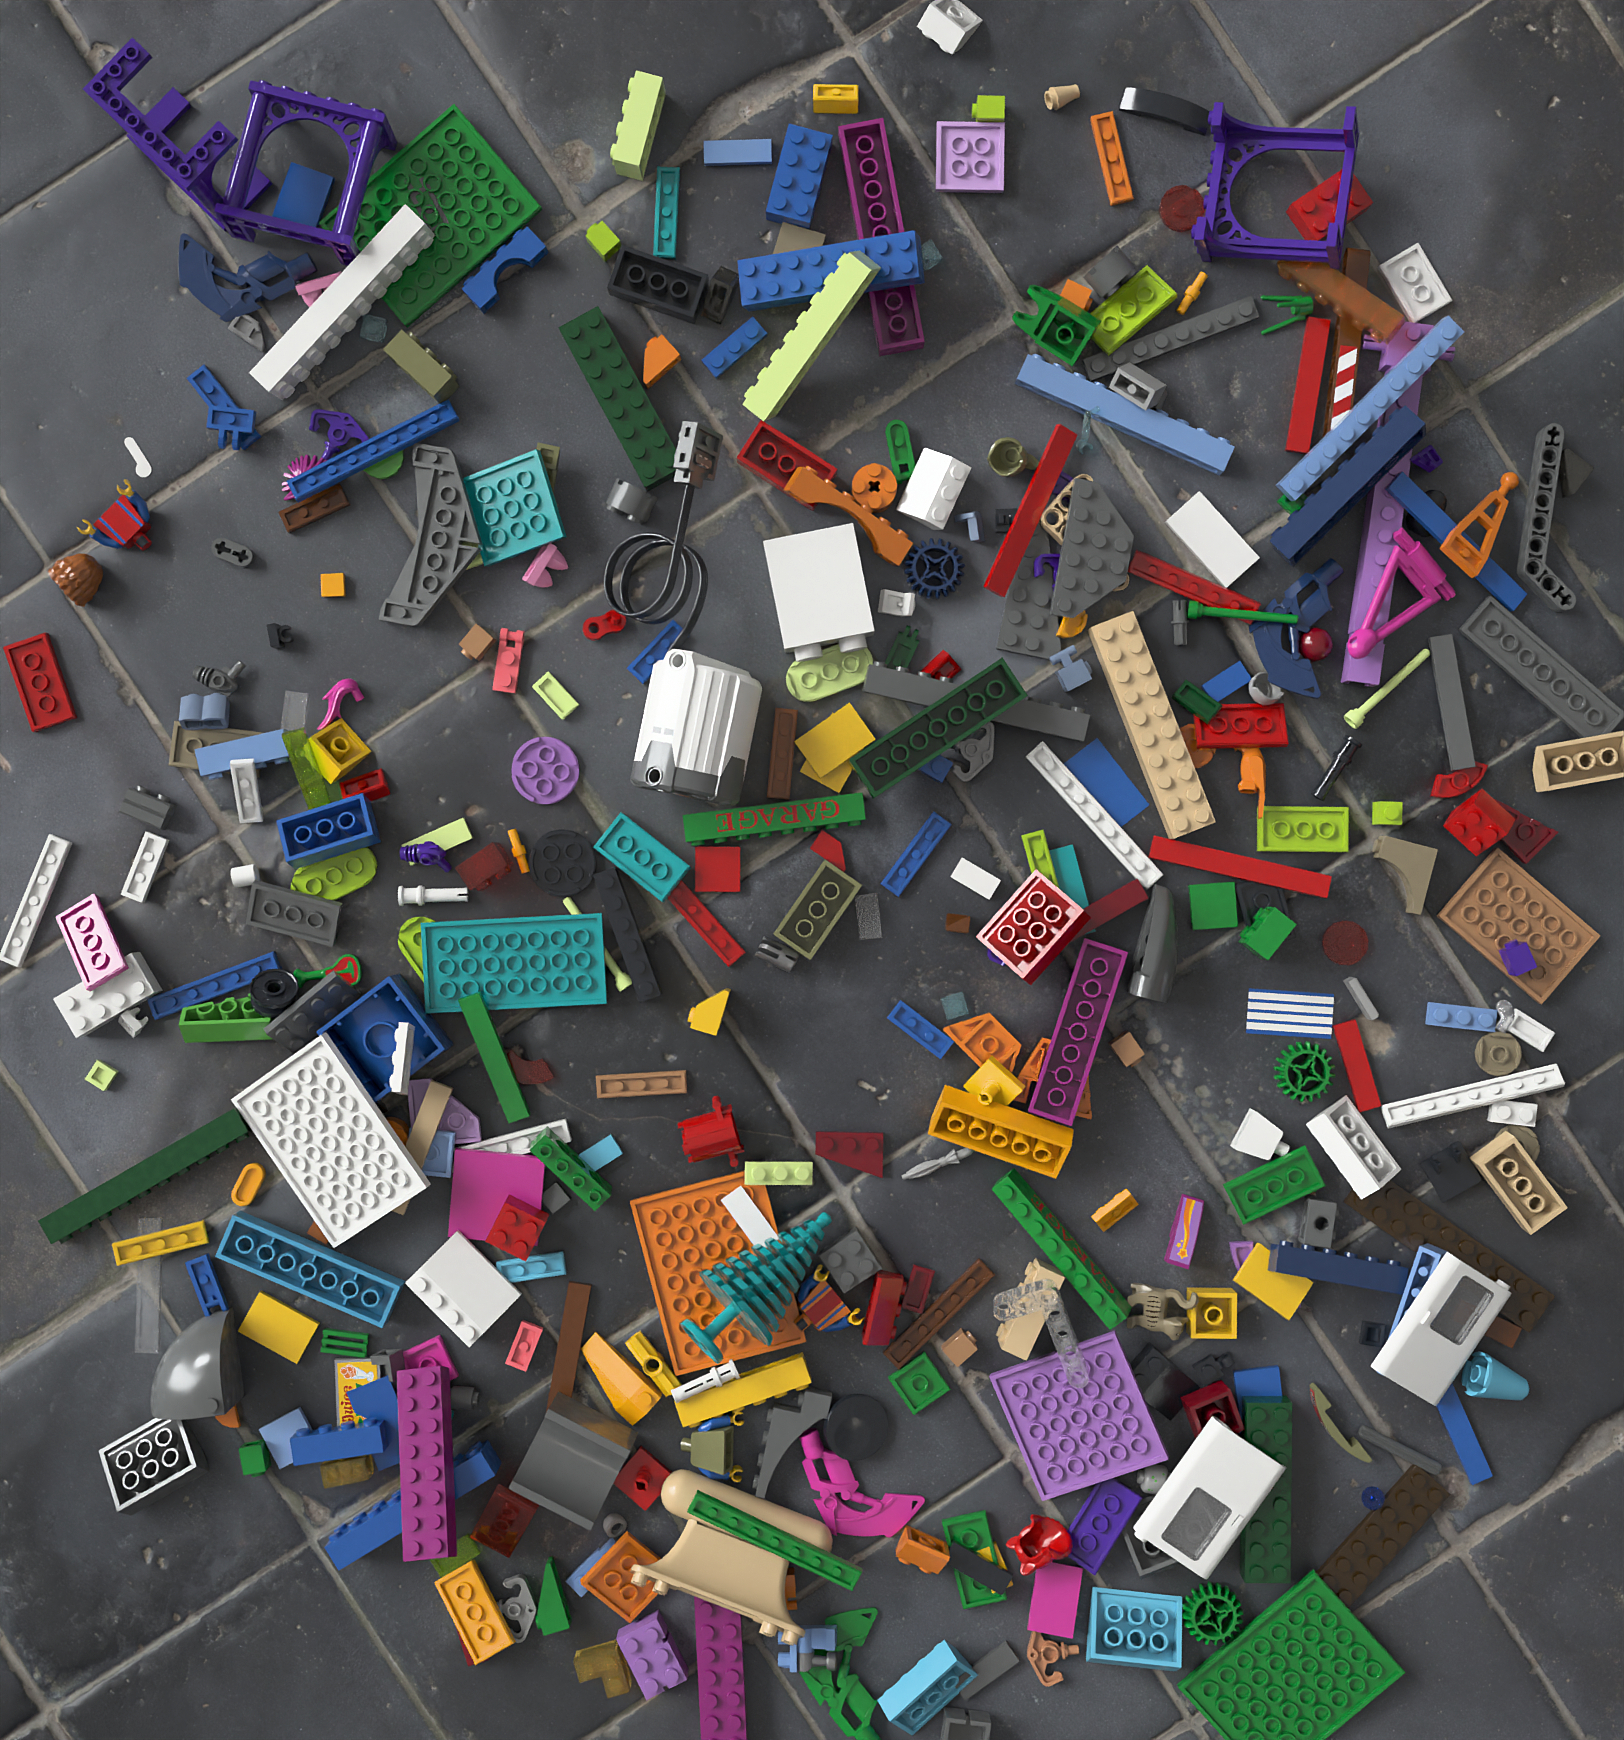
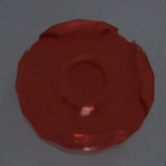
M1186 185L1174 186L1169 189L1161 199L1159 206L1160 218L1164 225L1178 232L1191 230L1193 224L1196 225L1197 217H1203L1205 210L1204 199L1196 189Z
M1339 921L1326 929L1322 939V947L1329 960L1339 965H1352L1359 962L1366 954L1369 941L1366 932L1353 921Z

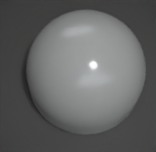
M618 1513L609 1514L603 1522L604 1531L611 1538L620 1536L627 1527V1522ZM621 1523L618 1530H612L615 1524Z

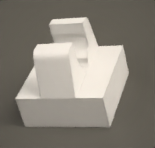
M138 1007L129 1011L126 1010L120 1015L118 1020L132 1038L137 1036L148 1022L147 1016L142 1020L135 1018V1015L140 1012Z

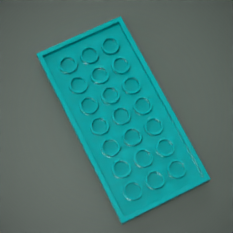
M603 913L421 923L425 1013L462 1012L458 1000L480 991L488 1010L607 1004Z

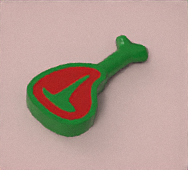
M344 954L330 967L309 972L296 969L293 975L297 978L298 987L302 988L305 982L323 979L333 970L355 986L360 983L363 973L359 958L354 954Z

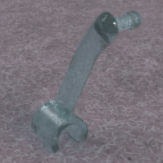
M1099 406L1090 411L1086 410L1084 414L1082 438L1076 444V449L1082 455H1084L1083 447L1086 445L1091 451L1093 450L1092 444L1088 442L1091 415L1100 411Z

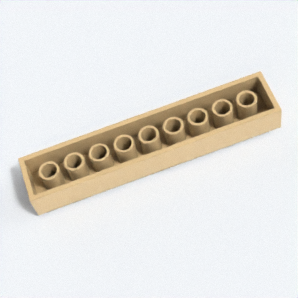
M1131 611L1089 628L1087 631L1168 838L1174 839L1215 823V818L1134 612Z

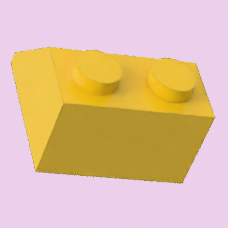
M340 718L311 736L301 752L322 776L332 784L349 773L370 754L371 750L347 723Z
M726 988L698 1003L696 1008L692 1007L687 1021L691 1022L690 1028L716 1036L731 989Z

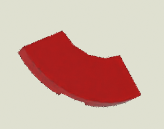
M1475 761L1476 767L1456 770L1448 775H1436L1431 796L1449 798L1467 792L1480 782L1488 765Z

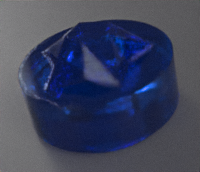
M1371 1486L1362 1492L1361 1500L1367 1509L1378 1510L1383 1506L1385 1497L1379 1488Z

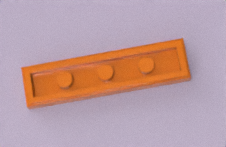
M1113 111L1091 116L1090 121L1110 205L1114 206L1131 202L1134 198Z

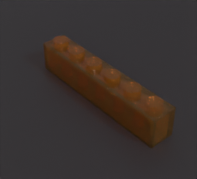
M1283 260L1277 262L1280 276L1288 281L1292 279L1297 282L1296 286L1305 293L1310 291L1316 295L1314 298L1324 306L1326 304L1332 306L1334 313L1341 318L1346 316L1351 319V324L1361 331L1363 329L1371 333L1370 337L1378 343L1383 341L1388 345L1405 323V316L1338 270L1330 268L1328 263Z

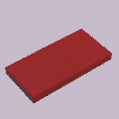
M45 632L3 647L32 732L36 733L77 718L48 633Z
M1274 703L1272 705L1221 704L1223 705L1222 709L1209 724H1206L1193 714L1197 749L1287 747L1289 744L1284 703Z

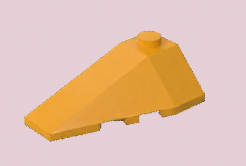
M597 1332L581 1347V1351L613 1407L632 1426L644 1417L661 1398L662 1391Z

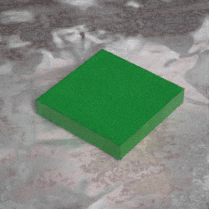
M1235 882L1188 885L1191 930L1238 927Z
M925 1351L888 1376V1379L913 1415L951 1390Z

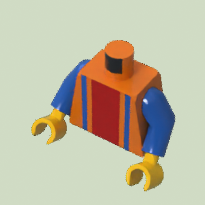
M818 1265L815 1273L811 1274L801 1284L797 1297L799 1301L797 1307L803 1314L793 1323L801 1332L811 1324L816 1330L824 1332L839 1331L851 1325L861 1324L865 1317L862 1319L855 1317V1314L859 1313L860 1309H855L849 1315L851 1311L826 1282L829 1271L826 1274H821L819 1271L823 1265Z

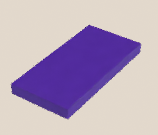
M1116 1478L1096 1483L1068 1529V1533L1073 1541L1072 1552L1068 1557L1093 1575H1096L1143 1497Z

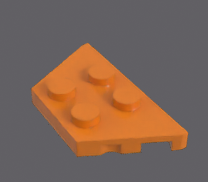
M989 1012L943 1028L979 1067L993 1056L1008 1071L1013 1072L1021 1044Z

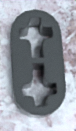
M217 538L212 543V553L222 560L243 568H248L255 562L254 552L243 545L225 538ZM225 543V547L231 550L230 554L227 552L221 553L218 549L219 545L223 546ZM247 551L246 555L249 556V559L243 560L241 563L242 559L235 555L237 552L244 554Z

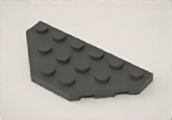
M1074 479L1050 615L1074 618L1126 581L1134 535L1098 482Z

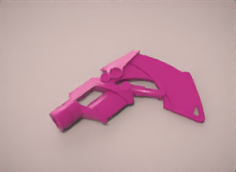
M817 1428L807 1429L799 1436L806 1456L802 1464L812 1489L820 1491V1496L822 1497L821 1499L813 1500L833 1535L837 1536V1533L853 1536L885 1535L890 1538L914 1516L925 1502L924 1497L921 1495L885 1493L883 1499L880 1500L857 1492L856 1489L859 1486V1482L855 1481L848 1460L842 1459L833 1451L824 1448ZM823 1459L830 1480L819 1478L813 1460ZM841 1492L843 1500H851L859 1504L863 1503L872 1506V1508L865 1512L855 1510L842 1502L836 1493ZM912 1501H918V1503L912 1508Z

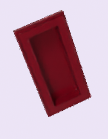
M913 1265L901 1308L920 1314L923 1313L935 1274L934 1270Z

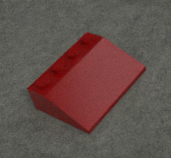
M1036 869L976 937L1023 980L1032 985L1091 917Z

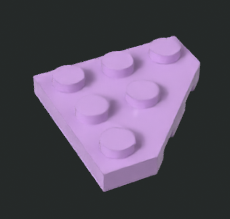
M431 1078L409 1080L408 1102L411 1127L415 1123L430 1081L433 1080ZM451 1095L437 1130L456 1132L455 1144L481 1142L480 1118Z

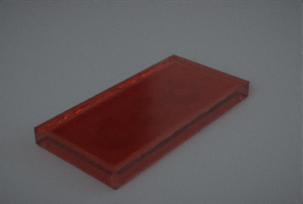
M498 1484L470 1537L510 1558L539 1505Z

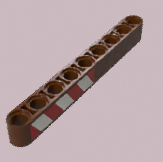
M1347 247L1343 256L1323 437L1353 408L1371 256L1370 250Z

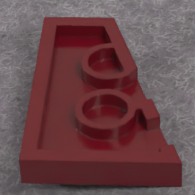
M1494 799L1516 819L1509 833L1500 840L1523 864H1527L1558 831L1548 828L1535 819H1531Z
M816 1131L815 1155L883 1178V1132Z

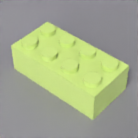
M636 70L634 78L631 77L629 81L628 92H630L629 99H625L623 103L622 114H624L623 121L617 125L616 136H618L617 144L612 145L610 157L613 158L612 165L615 166L617 174L643 181L666 93L663 77Z

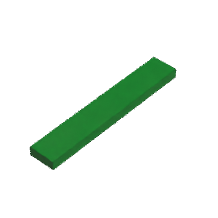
M481 991L460 998L458 1002L508 1123L529 1117L531 1115Z

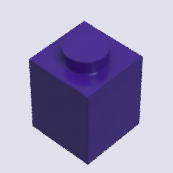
M1515 939L1505 943V948L1498 950L1507 972L1511 976H1518L1537 968L1527 942H1518Z

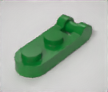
M892 420L887 424L885 435L892 471L898 485L902 484V481L910 479L915 469V462L907 425L901 420ZM907 465L908 471L900 473L899 466Z

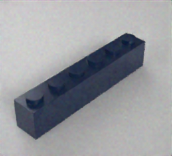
M1280 1240L1279 1245L1271 1243L1268 1271L1400 1295L1404 1293L1409 1268L1400 1267L1401 1262L1387 1260V1263L1383 1264L1379 1263V1258L1366 1256L1365 1260L1358 1259V1254L1344 1252V1256L1336 1255L1337 1250L1323 1248L1322 1252L1315 1251V1246L1301 1244L1300 1249L1293 1247V1242Z

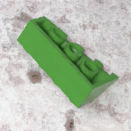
M249 993L248 997L235 1000L234 997H231L218 1004L208 1002L185 1007L182 1009L179 1028L185 1043L269 1040L272 1038L266 1034L264 1028L276 1018L263 1017L256 1013L251 1006V996Z

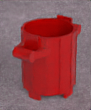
M714 1096L712 1098L714 1112L685 1119L678 1123V1129L684 1128L682 1130L684 1143L682 1148L685 1155L691 1154L688 1157L689 1163H696L728 1154L730 1165L736 1167L738 1165L737 1154L744 1152V1145H741L732 1113V1105L721 1106V1098Z

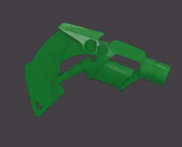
M876 1607L850 1610L825 1618V1625H837V1647L835 1651L814 1649V1655L827 1656L828 1652L838 1653L844 1650L837 1677V1685L840 1687L839 1691L834 1685L832 1672L827 1670V1666L811 1667L806 1672H799L820 1707L823 1701L826 1700L831 1707L829 1715L847 1737L854 1736L856 1740H882L870 1725L871 1715L878 1701L877 1699L874 1701L858 1680L857 1674H849L853 1646L862 1647L878 1614ZM871 1613L872 1615L868 1618L862 1614ZM844 1701H846L862 1722L856 1728L842 1712Z

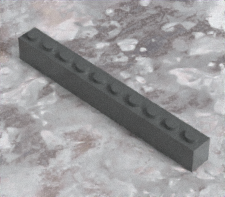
M874 661L873 665L869 664L867 667L862 692L929 707L960 685L954 684V679L940 676V680L932 679V674L918 671V675L910 674L907 668L896 666V670L887 668L885 663ZM1028 697L1027 700H1021L991 721L1082 742L1085 740L1090 715L1085 714V709L1071 707V710L1062 708L1063 704L1050 702L1049 705L1041 704V699Z

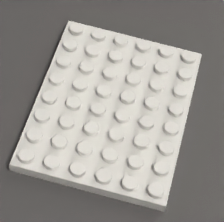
M326 1032L231 1099L333 1248L431 1185Z

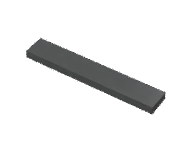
M1448 634L1428 638L1451 771L1474 768L1476 766L1453 636Z

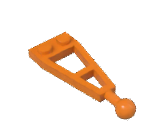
M1507 472L1502 475L1499 490L1490 492L1448 534L1439 548L1471 578L1479 574L1489 557L1509 502L1505 499V496L1509 490L1515 489L1519 484V477L1514 472ZM1493 502L1496 508L1491 519L1483 511ZM1474 520L1487 530L1480 551L1461 535Z

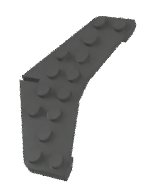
M415 443L412 460L416 474L419 522L416 544L389 598L385 599L379 615V620L412 627H418L423 624L482 550L462 545L463 542L482 545V541L456 454L448 448Z

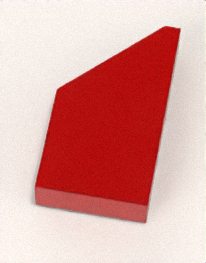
M822 830L810 849L844 872L846 867L841 842Z

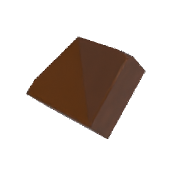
M948 913L946 915L945 930L959 933L969 932L970 916Z

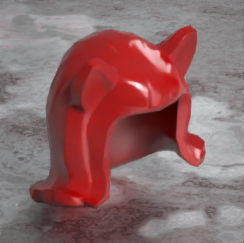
M1032 1514L1030 1516L1032 1523L1023 1528L1019 1536H1014L1007 1541L1006 1546L1009 1549L1015 1550L1021 1562L1020 1572L1023 1576L1030 1575L1037 1569L1047 1567L1054 1559H1063V1557L1070 1555L1073 1541L1068 1530L1063 1527L1060 1521Z

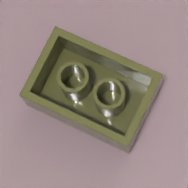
M401 329L383 350L398 367L438 404L448 400L460 387L455 381L458 377L445 363L440 365L441 362L429 348L423 350L424 346L411 332L406 334Z

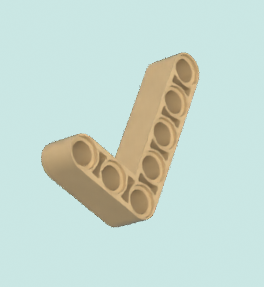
M1081 474L1075 477L1078 479L1093 481L1091 476L1087 474ZM1074 479L1043 511L1039 520L1041 527L1061 546L1069 509L1065 508L1061 501L1064 496L1069 499L1071 498ZM1048 513L1056 517L1055 525L1048 524L1046 520ZM1128 574L1126 581L1112 591L1123 590L1128 586Z

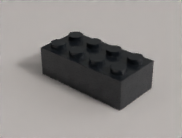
M622 245L607 289L609 295L695 324L709 284V278L706 273Z

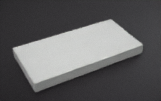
M1200 491L1165 521L1168 527L1225 588L1260 558Z

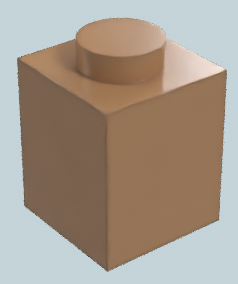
M475 624L459 645L463 648L461 652L470 660L475 658L480 661L497 640L479 625Z
M1127 1030L1108 1042L1125 1067L1137 1065L1142 1061L1141 1057L1145 1055Z
M962 1328L941 1345L942 1351L957 1367L978 1350L975 1344L977 1339L969 1330L965 1332Z

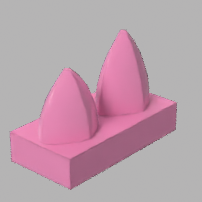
M342 272L297 284L295 287L298 295H302L305 303L310 307L321 296V289L325 291Z
M552 543L544 545L540 548L522 580L533 586L550 587L553 585V582L545 567L565 570L568 569L567 562L555 545Z

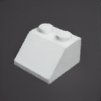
M935 0L929 4L917 27L922 30V33L927 38L937 42L943 51L954 54L963 47L983 20L959 0Z

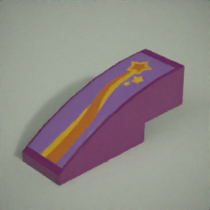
M1185 1194L1181 1195L1169 1234L1170 1241L1164 1257L1167 1263L1189 1269L1199 1232L1204 1200Z

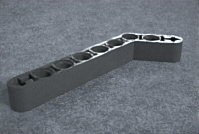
M1551 423L1540 429L1536 435L1517 563V575L1553 612L1560 613L1574 607L1576 596L1545 565L1564 439L1562 426L1557 423ZM1544 453L1550 456V463L1544 460ZM1541 475H1543L1544 477H1546V479H1547V484H1546V485H1544V484L1541 483V481H1540V476H1541ZM1537 497L1543 500V508L1537 504ZM1534 520L1539 521L1540 530L1534 527ZM1531 542H1534V543L1536 544V546H1537V551H1536V552H1533V551L1531 550V548H1530V543H1531ZM1528 564L1534 568L1533 575L1527 571ZM1544 580H1546L1550 585L1548 591L1545 590L1543 587Z

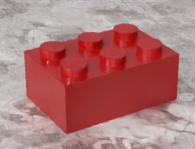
M1342 169L1294 201L1287 209V215L1304 240L1323 241L1327 238L1329 223L1335 222ZM1354 174L1346 225L1366 212L1373 204V201Z

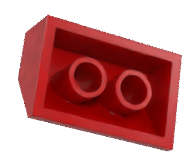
M879 1270L875 1273L862 1330L863 1345H889L890 1339L895 1338L897 1326L893 1324L895 1317L900 1316L902 1304L898 1302L900 1295L905 1294L907 1282L903 1281L902 1274Z

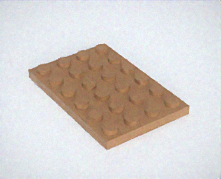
M1499 848L1493 849L1437 915L1439 919L1538 1004H1542L1600 937L1596 931ZM1515 939L1518 942H1527L1537 968L1518 976L1509 975L1498 950L1505 948V943Z

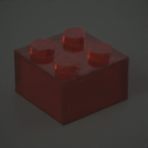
M492 842L459 864L455 869L469 890H477L479 892L493 885L491 880L494 878L501 879L508 875L514 863L499 842Z

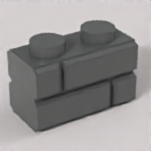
M137 785V788L129 787L120 806L119 813L160 830H166L176 809V805L170 803L171 798L162 794H158L157 797L149 794L150 789Z

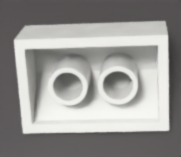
M924 448L896 510L933 530H943L971 467L953 457Z

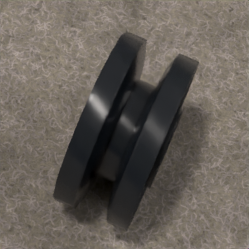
M277 968L267 969L258 973L250 983L251 1006L256 1013L263 1017L277 1018L299 999L297 979L290 972Z

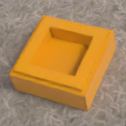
M321 574V596L323 598L346 597L345 574Z

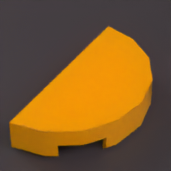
M1085 610L1074 618L1063 617L1056 636L1071 638L1081 633L1086 626L1088 618Z

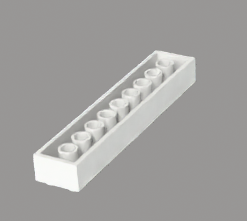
M405 204L249 373L268 392L283 400L290 397L295 391L294 387L300 381L302 382L308 378L310 370L325 359V354L330 348H335L340 343V338L343 334L355 327L356 320L361 315L363 316L370 311L371 304L376 299H380L387 292L386 288L402 276V271L407 265H412L417 260L420 251L432 244L435 234Z

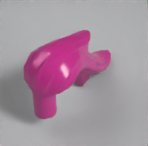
M349 678L342 679L322 698V700H328V711L325 719L317 728L318 730L327 727L335 717L342 718L340 704L347 693L351 692L356 702L364 698L356 681Z

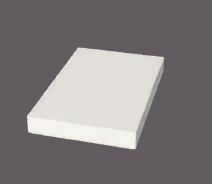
M1419 243L1377 267L1409 322L1417 323L1452 302L1450 295Z

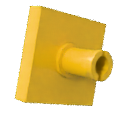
M991 1056L970 1077L963 1087L969 1093L978 1096L979 1102L983 1105H989L994 1101L1008 1106L1021 1093L1025 1085Z

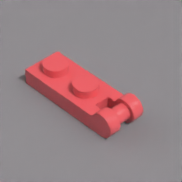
M501 628L492 690L516 694L524 643V631L517 630V632H512L507 628ZM508 640L515 641V648L507 647Z

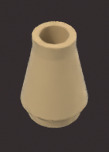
M1076 84L1050 87L1049 91H1046L1044 94L1045 103L1050 110H1058L1080 97V91Z

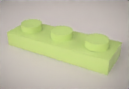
M745 1161V1185H812L813 1162Z

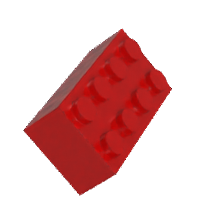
M760 420L736 458L738 464L812 512L818 505L817 502L801 503L783 491L797 467L809 466L818 472L817 476L823 481L828 479L831 482L836 477L838 470L762 420Z

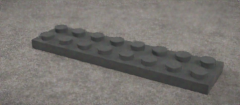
M1488 596L1458 630L1581 738L1609 734L1623 719L1624 712L1492 596Z

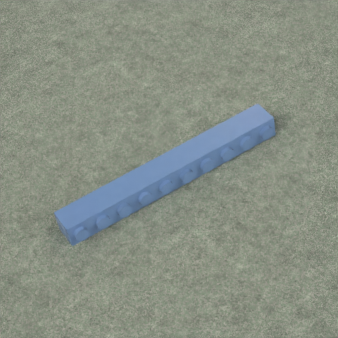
M1449 315L1442 318L1275 486L1290 501H1295L1464 331Z
M1027 355L1015 382L1016 385L1220 476L1224 472L1234 450V446L1230 445L1229 440L1222 437L1214 438L1209 435L1210 433L1202 428L1194 429L1185 420H1174L1168 417L1169 414L1162 410H1144L1117 392L1114 393L1107 390V386L1100 382L1092 383L1087 381L1086 377L1080 373H1069L1065 371L1066 368L1057 363L1049 364L1040 355Z

